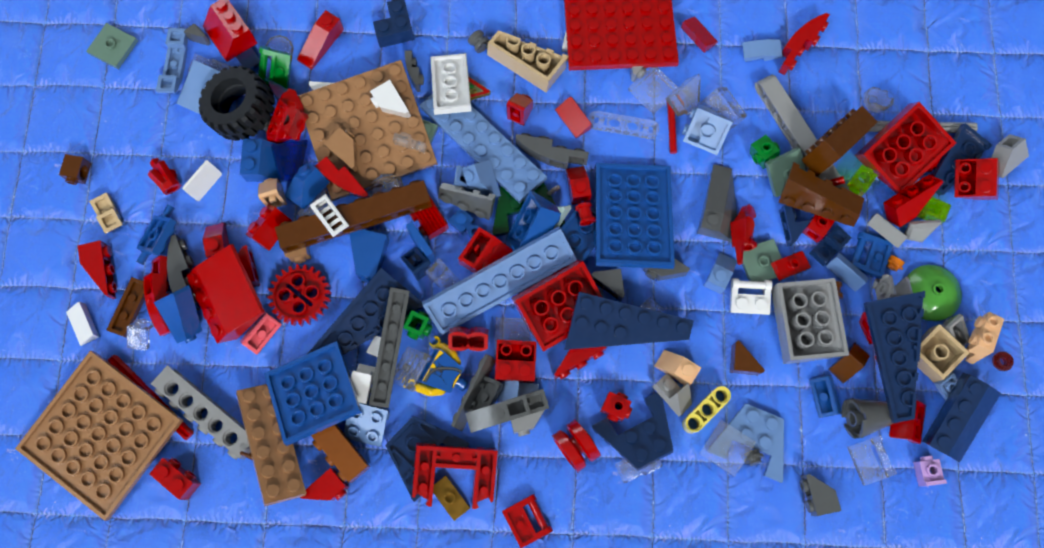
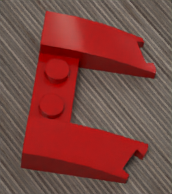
M416 443L412 497L415 498L416 494H419L427 499L425 505L432 507L435 467L474 470L472 509L479 508L477 502L486 498L493 502L498 450L486 447L467 448Z

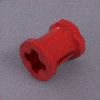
M584 202L575 206V211H578L581 220L579 222L580 226H587L596 222V217H593L591 211V202Z

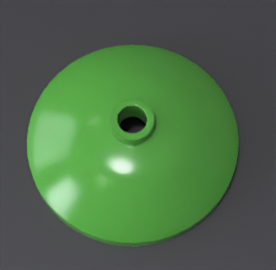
M923 265L907 275L913 293L925 291L922 306L924 315L922 319L941 321L949 318L958 310L962 300V291L958 280L950 271L937 265ZM936 287L940 289V293L936 291Z

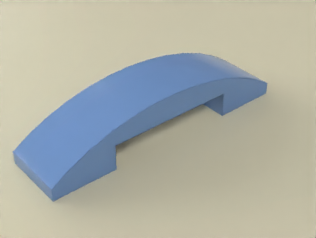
M168 28L165 42L168 49L163 74L158 77L157 93H176L181 84L187 58L188 37L184 33L186 29Z

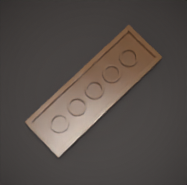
M267 384L237 390L236 395L264 507L306 496L294 445L286 446L283 443Z

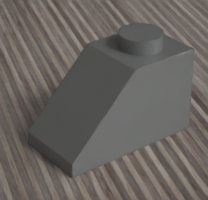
M676 259L674 269H643L647 277L652 280L657 279L658 281L686 276L690 270L689 267Z

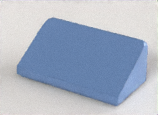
M840 253L826 265L829 270L855 292L869 280L863 272Z

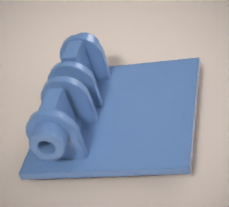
M359 403L362 413L346 420L344 434L350 440L381 447L386 420L389 419L390 412L387 409Z

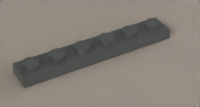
M390 287L369 405L389 408L410 292L408 290Z

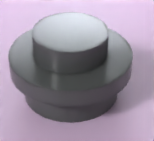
M759 449L751 450L744 454V463L755 466L762 462L761 459L764 455L760 453Z

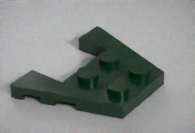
M543 182L534 192L555 204L552 196L547 195L548 189ZM502 186L500 188L501 196L498 199L492 230L493 236L508 235L507 216L518 214L524 203L522 201L519 204ZM563 220L559 227H562L565 224V220Z

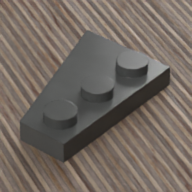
M443 182L439 187L438 198L443 202L451 203L458 206L461 210L469 211L479 218L487 220L492 216L496 197L495 194L491 193L489 196L481 195V192L478 190L468 192L463 187Z

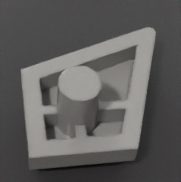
M941 220L909 222L904 233L907 236L906 240L923 243L941 224Z

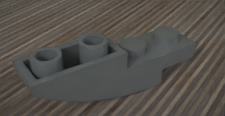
M527 133L516 134V145L526 154L542 163L561 169H567L568 163L587 166L589 152L583 149L576 148L572 150L564 146L552 147L553 139H549L546 136L533 137Z
M175 234L171 236L167 253V274L172 293L189 285L187 275L193 270L192 266H194L193 259L186 252L188 246L185 240L180 239ZM189 285V287L191 288L196 310L198 311L200 310L199 304L196 301L192 287Z
M544 389L465 413L470 432L472 433L549 409Z

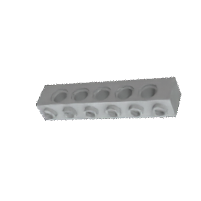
M167 365L151 383L156 388L154 391L162 398L166 396L173 408L176 410L181 409L185 412L183 416L187 420L198 423L199 426L197 428L206 435L208 433L214 437L212 439L214 443L220 447L225 446L228 449L227 453L232 458L245 460L246 457L240 455V452L250 453V448L244 426L179 371ZM178 385L177 393L173 394V388ZM193 397V403L188 406V399ZM207 409L208 414L202 419L201 414L203 410ZM221 421L222 428L217 431L216 424ZM236 433L237 440L232 444L230 438Z

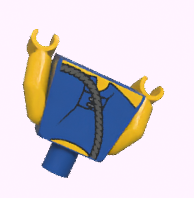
M434 336L438 343L433 345L429 342L431 348L434 349L431 357L417 381L408 379L414 383L413 387L405 388L426 396H442L445 392L451 393L454 387L463 391L468 381L460 377L464 368L461 366V360L457 352L449 349L448 345L444 342L442 343L438 336Z

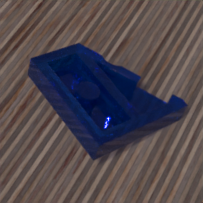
M307 140L271 146L280 183L292 181L299 168L303 166L308 144Z

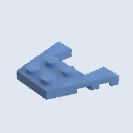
M744 404L725 430L708 448L707 452L725 459L732 440L749 448L759 449L761 453L770 456L763 476L782 483L784 419L749 404Z

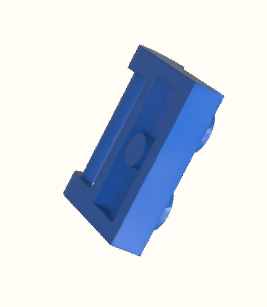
M859 232L857 236L858 242L850 262L861 272L881 279L882 275H884L893 244L871 234ZM865 243H871L865 263H859Z

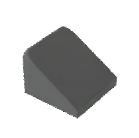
M192 24L184 31L188 39L193 42L208 46L211 43L196 24Z

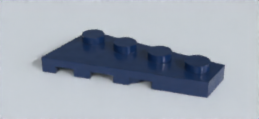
M966 123L960 125L953 137L956 144L942 156L931 174L943 180L942 185L935 192L938 195H944L955 184L956 160L979 159L982 153L992 146L991 143Z

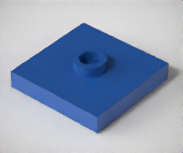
M411 221L406 225L407 231L415 245L432 266L437 261L429 247L431 244L425 235L422 236Z

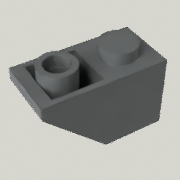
M811 474L800 476V487L805 492L807 498L805 505L811 516H821L841 511L836 490Z

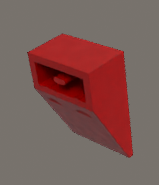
M479 227L458 260L460 265L475 273L513 251L498 238Z

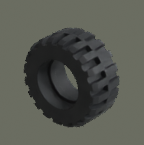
M244 66L224 68L220 70V73H215L212 76L213 78L205 83L206 87L202 88L200 93L202 96L199 98V113L202 120L223 138L231 139L232 141L248 139L249 136H255L259 130H263L266 122L269 123L270 115L274 111L273 105L275 104L273 92L269 85L250 68ZM246 94L242 104L234 111L228 113L231 104L238 97Z

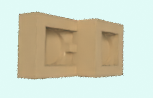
M104 193L89 201L105 234L123 225L109 193Z

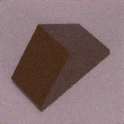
M739 340L732 345L730 373L758 376L765 371Z
M856 342L848 349V356L840 357L828 369L842 383H845L861 370L870 357Z

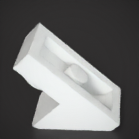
M359 364L357 370L352 371L351 380L359 403L367 404L376 367Z

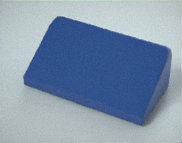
M832 375L809 379L818 417L840 415L841 409Z

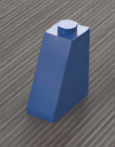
M362 229L350 233L356 275L361 282L368 283L377 271L382 268L389 238L385 234Z
M189 285L154 302L176 343L185 341L187 344L197 338L196 334L201 332L202 328Z

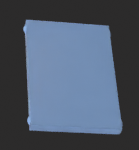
M194 60L176 104L200 114L199 98L202 96L200 94L202 88L206 87L205 83L208 80L210 81L215 73L218 74L221 71Z

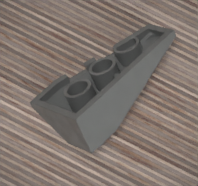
M713 164L697 234L732 242L730 223L737 217L732 169Z

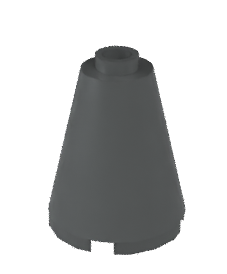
M850 398L843 402L841 415L842 418L846 417L847 424H844V427L852 438H863L894 424L891 423L887 401Z

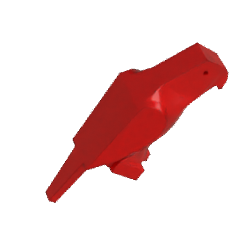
M750 204L743 206L735 220L730 223L732 247H735L738 265L743 264L744 251H750L757 247V242L753 239L755 227L753 219L756 217L754 207Z

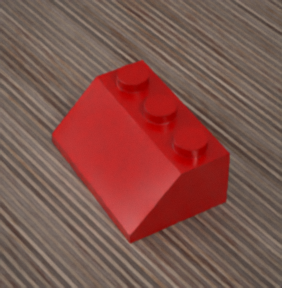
M218 0L210 5L203 28L226 62L258 44L229 0Z

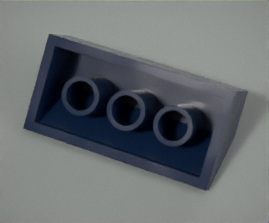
M962 373L922 442L960 462L1001 393L978 378Z

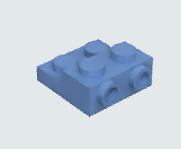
M699 104L697 108L693 107L689 118L692 121L690 125L686 124L682 134L685 135L683 142L718 155L733 120Z

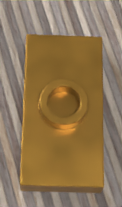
M444 476L434 484L433 494L453 521L470 509L447 476Z

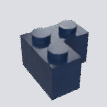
M405 0L388 1L387 6L390 18L373 22L380 48L415 40Z

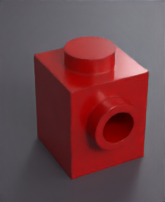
M814 214L802 233L818 243L824 238L835 221Z

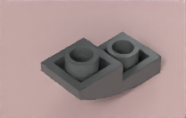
M405 51V62L411 83L417 92H421V85H424V75L420 74L419 67H417L416 57L413 58L412 51Z

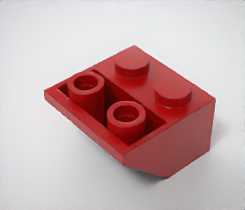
M998 158L956 160L954 197L973 200H998L1000 163Z
M497 340L495 380L534 383L537 342Z

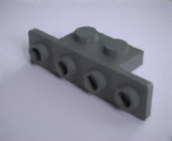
M485 354L480 360L478 370L470 381L468 391L462 397L461 405L453 416L451 426L460 431H463L467 423L465 413L495 404L504 384L489 378V374L496 362L490 355Z

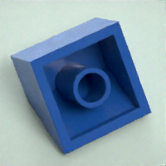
M243 139L240 175L246 182H264V180L269 178H277L280 182H283L286 147L264 139Z

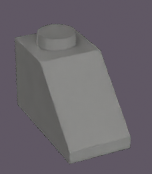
M545 410L511 420L514 434H518L519 437L529 435Z

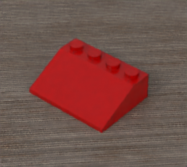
M920 102L908 104L855 156L871 173L898 194L914 184L956 142Z
M233 244L228 245L195 266L187 275L188 283L193 289L196 301L202 309L203 316L207 320L211 334L217 344L238 339L265 313Z
M577 260L511 298L543 352L567 338L578 292L602 297L584 261Z

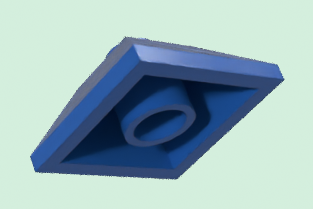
M307 162L299 168L285 197L304 210L329 184V181L316 167Z

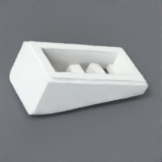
M326 194L310 204V208L332 237L349 227L346 220ZM327 203L328 206L319 212L318 208ZM332 209L333 212L326 217L322 216V214ZM334 215L338 217L331 223H327V220H329ZM341 221L342 224L339 227H337L334 230L331 228L333 225Z

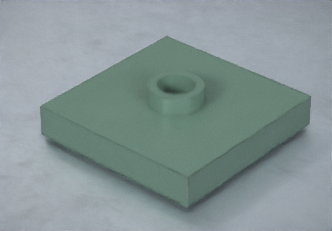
M106 23L86 52L119 70L138 40Z
M796 147L765 163L773 196H781L793 162L799 164V168L806 171L805 164L802 162L803 155L800 148Z
M774 239L759 243L753 250L743 252L742 266L749 281L764 282L765 280L777 278L771 263L782 259Z

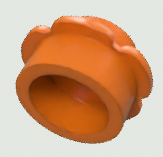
M890 255L887 267L897 272L898 269L903 270L902 266L905 262L896 256Z

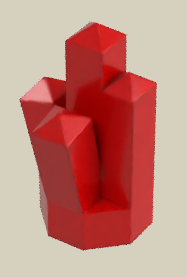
M152 158L150 165L153 169L149 170L148 176L157 184L163 194L169 195L179 190L182 185L177 178L175 169H169L164 160Z

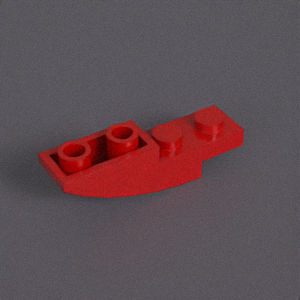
M825 13L810 20L790 38L782 51V55L786 57V60L781 66L779 73L785 75L788 69L792 71L797 63L795 57L797 55L800 57L804 50L808 51L811 45L815 46L821 37L818 33L820 31L824 32L829 22L826 20L830 14Z
M162 255L152 260L151 273L143 277V288L150 319L158 334L165 336L171 332L154 304L155 301L169 295L166 293L169 287L167 281V256Z

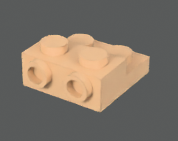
M988 312L976 319L974 323L975 328L968 341L970 344L966 348L970 352L966 356V362L974 364L994 352L1004 318Z

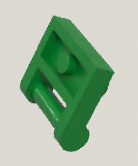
M260 46L259 53L261 55L258 75L268 85V82L271 80L288 89L293 54L271 49L267 46ZM268 56H272L270 77L268 79L266 77Z

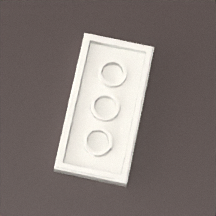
M466 53L430 57L434 115L470 112L471 100Z

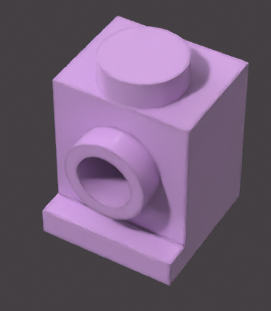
M933 456L920 457L919 462H913L918 486L947 484L943 476L940 459L933 460Z

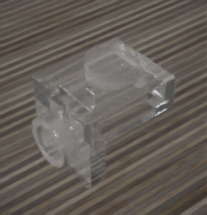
M136 319L127 326V348L145 351L149 349V330L154 327L153 323L146 319Z

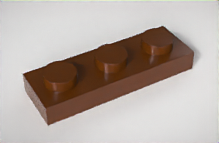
M131 277L106 329L107 331L125 338L128 337L145 301L143 281Z

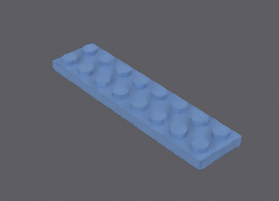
M433 94L419 105L420 109L477 163L490 160L497 183L519 204L526 199L530 190L535 191L547 180V176L472 106L470 112L434 115Z
M558 226L422 302V305L441 335H443L451 328L463 324L577 261L561 228Z

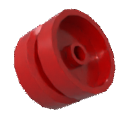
M574 419L566 425L571 438L562 430L553 434L552 438L567 461L578 473L586 467V461L581 455L582 453L591 462L599 458L601 454L587 431Z

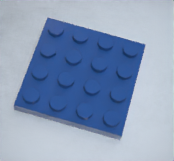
M337 341L264 373L282 440L286 446L362 413L340 344Z

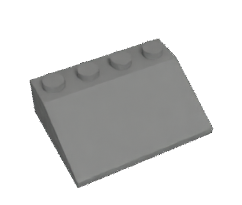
M835 278L777 283L772 287L771 293L783 364L802 363L849 355Z

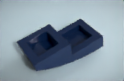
M252 47L236 56L240 64L246 68L253 70L260 64V59Z
M837 225L809 254L824 266L849 242L851 237Z

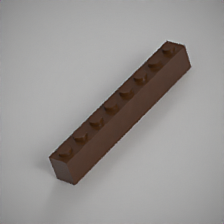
M415 180L403 187H393L391 191L377 192L372 197L358 198L353 203L337 205V210L346 220L349 227L332 237L316 214L311 216L304 215L292 222H282L280 226L275 227L280 248L286 254L431 208L432 204L424 180ZM332 209L322 214V216L326 217L333 212ZM334 215L329 220H327V223H331L338 217ZM339 221L338 223H336L335 225H333L331 228H332L333 230L336 229L337 227H339V226L342 224V222Z

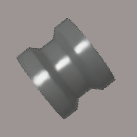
M482 30L475 31L468 39V43L475 47L474 49L477 53L486 50L490 41L489 38L484 37Z

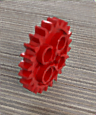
M296 264L295 269L289 266V272L282 269V276L275 275L278 281H271L274 288L268 289V291L273 293V295L267 296L269 300L273 301L268 304L271 308H274L272 313L278 314L277 318L279 320L284 318L283 322L285 324H288L291 320L292 326H295L298 322L303 327L304 321L311 325L312 318L318 321V314L324 316L321 310L328 309L325 302H331L327 295L332 294V292L326 290L330 287V284L324 283L327 278L325 276L321 277V271L315 272L316 269L313 266L308 270L306 264H304L302 269L298 264ZM303 278L302 284L295 286V282ZM290 284L306 299H308L313 305L309 306L307 303H305L300 297H298L294 292L287 288V285ZM313 290H317V295L313 298H310V292ZM285 293H290V297L287 300H282ZM303 304V311L298 313L296 311L297 307Z

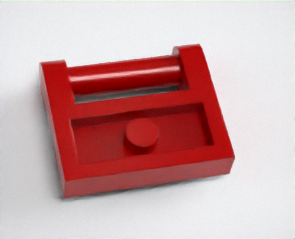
M535 494L502 511L520 548L553 531L551 525L548 526L535 501L537 500ZM527 504L541 528L537 533L523 508Z

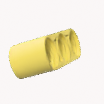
M719 386L712 390L684 418L682 422L684 431L690 434L700 431L729 402L731 398L729 389ZM717 391L723 393V401H719L716 398ZM703 405L710 407V415H705L702 412ZM689 419H694L697 422L696 429L689 427Z

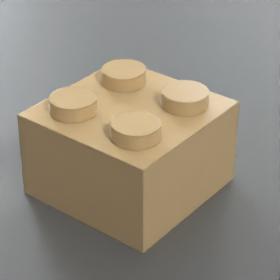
M938 324L929 328L922 336L920 362H918L917 367L935 383L944 380L970 352L945 328Z

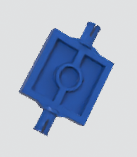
M167 205L163 214L159 216L154 215L136 248L141 251L136 261L137 263L144 265L149 255L159 256L164 251L166 241L174 233L175 224L177 223V221L170 218L175 209L174 207Z

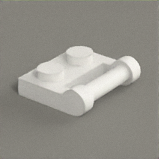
M732 278L730 313L770 315L772 280L761 282L742 281L738 278ZM738 289H763V295L738 294Z

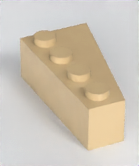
M499 30L488 42L487 55L546 93L566 69L569 57L565 54H556L554 50L549 48L545 50L537 47V44L532 42H523L521 38Z

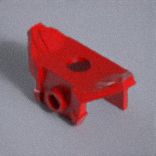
M288 88L278 100L266 132L267 141L276 144L290 139L300 141V135L304 131L305 122L309 117L308 114L304 113V107L295 90ZM288 115L289 120L287 123L284 124L286 116Z

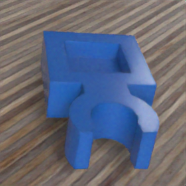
M460 208L448 220V223L462 235L467 231L470 239L473 237L472 232L480 227L479 225H473L475 219Z

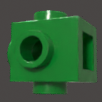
M767 135L752 143L750 147V155L753 161L763 169L766 168V162L778 157L780 154L779 145L773 142Z
M412 310L410 315H407L404 320L403 329L407 332V336L414 340L418 338L423 340L425 336L428 337L433 327L430 318H428L429 315L421 311L417 313ZM421 324L420 330L415 329L416 325Z

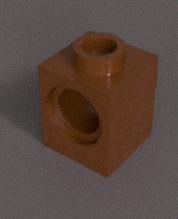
M65 154L59 175L68 184H86L91 163L84 157Z

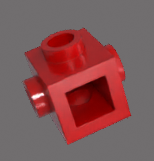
M609 391L600 412L606 414V418L617 423L618 420L622 422L624 418L628 419L633 408L630 407L632 401L628 400V396L623 393L617 392L615 394ZM615 405H618L620 407V410H617L615 408Z

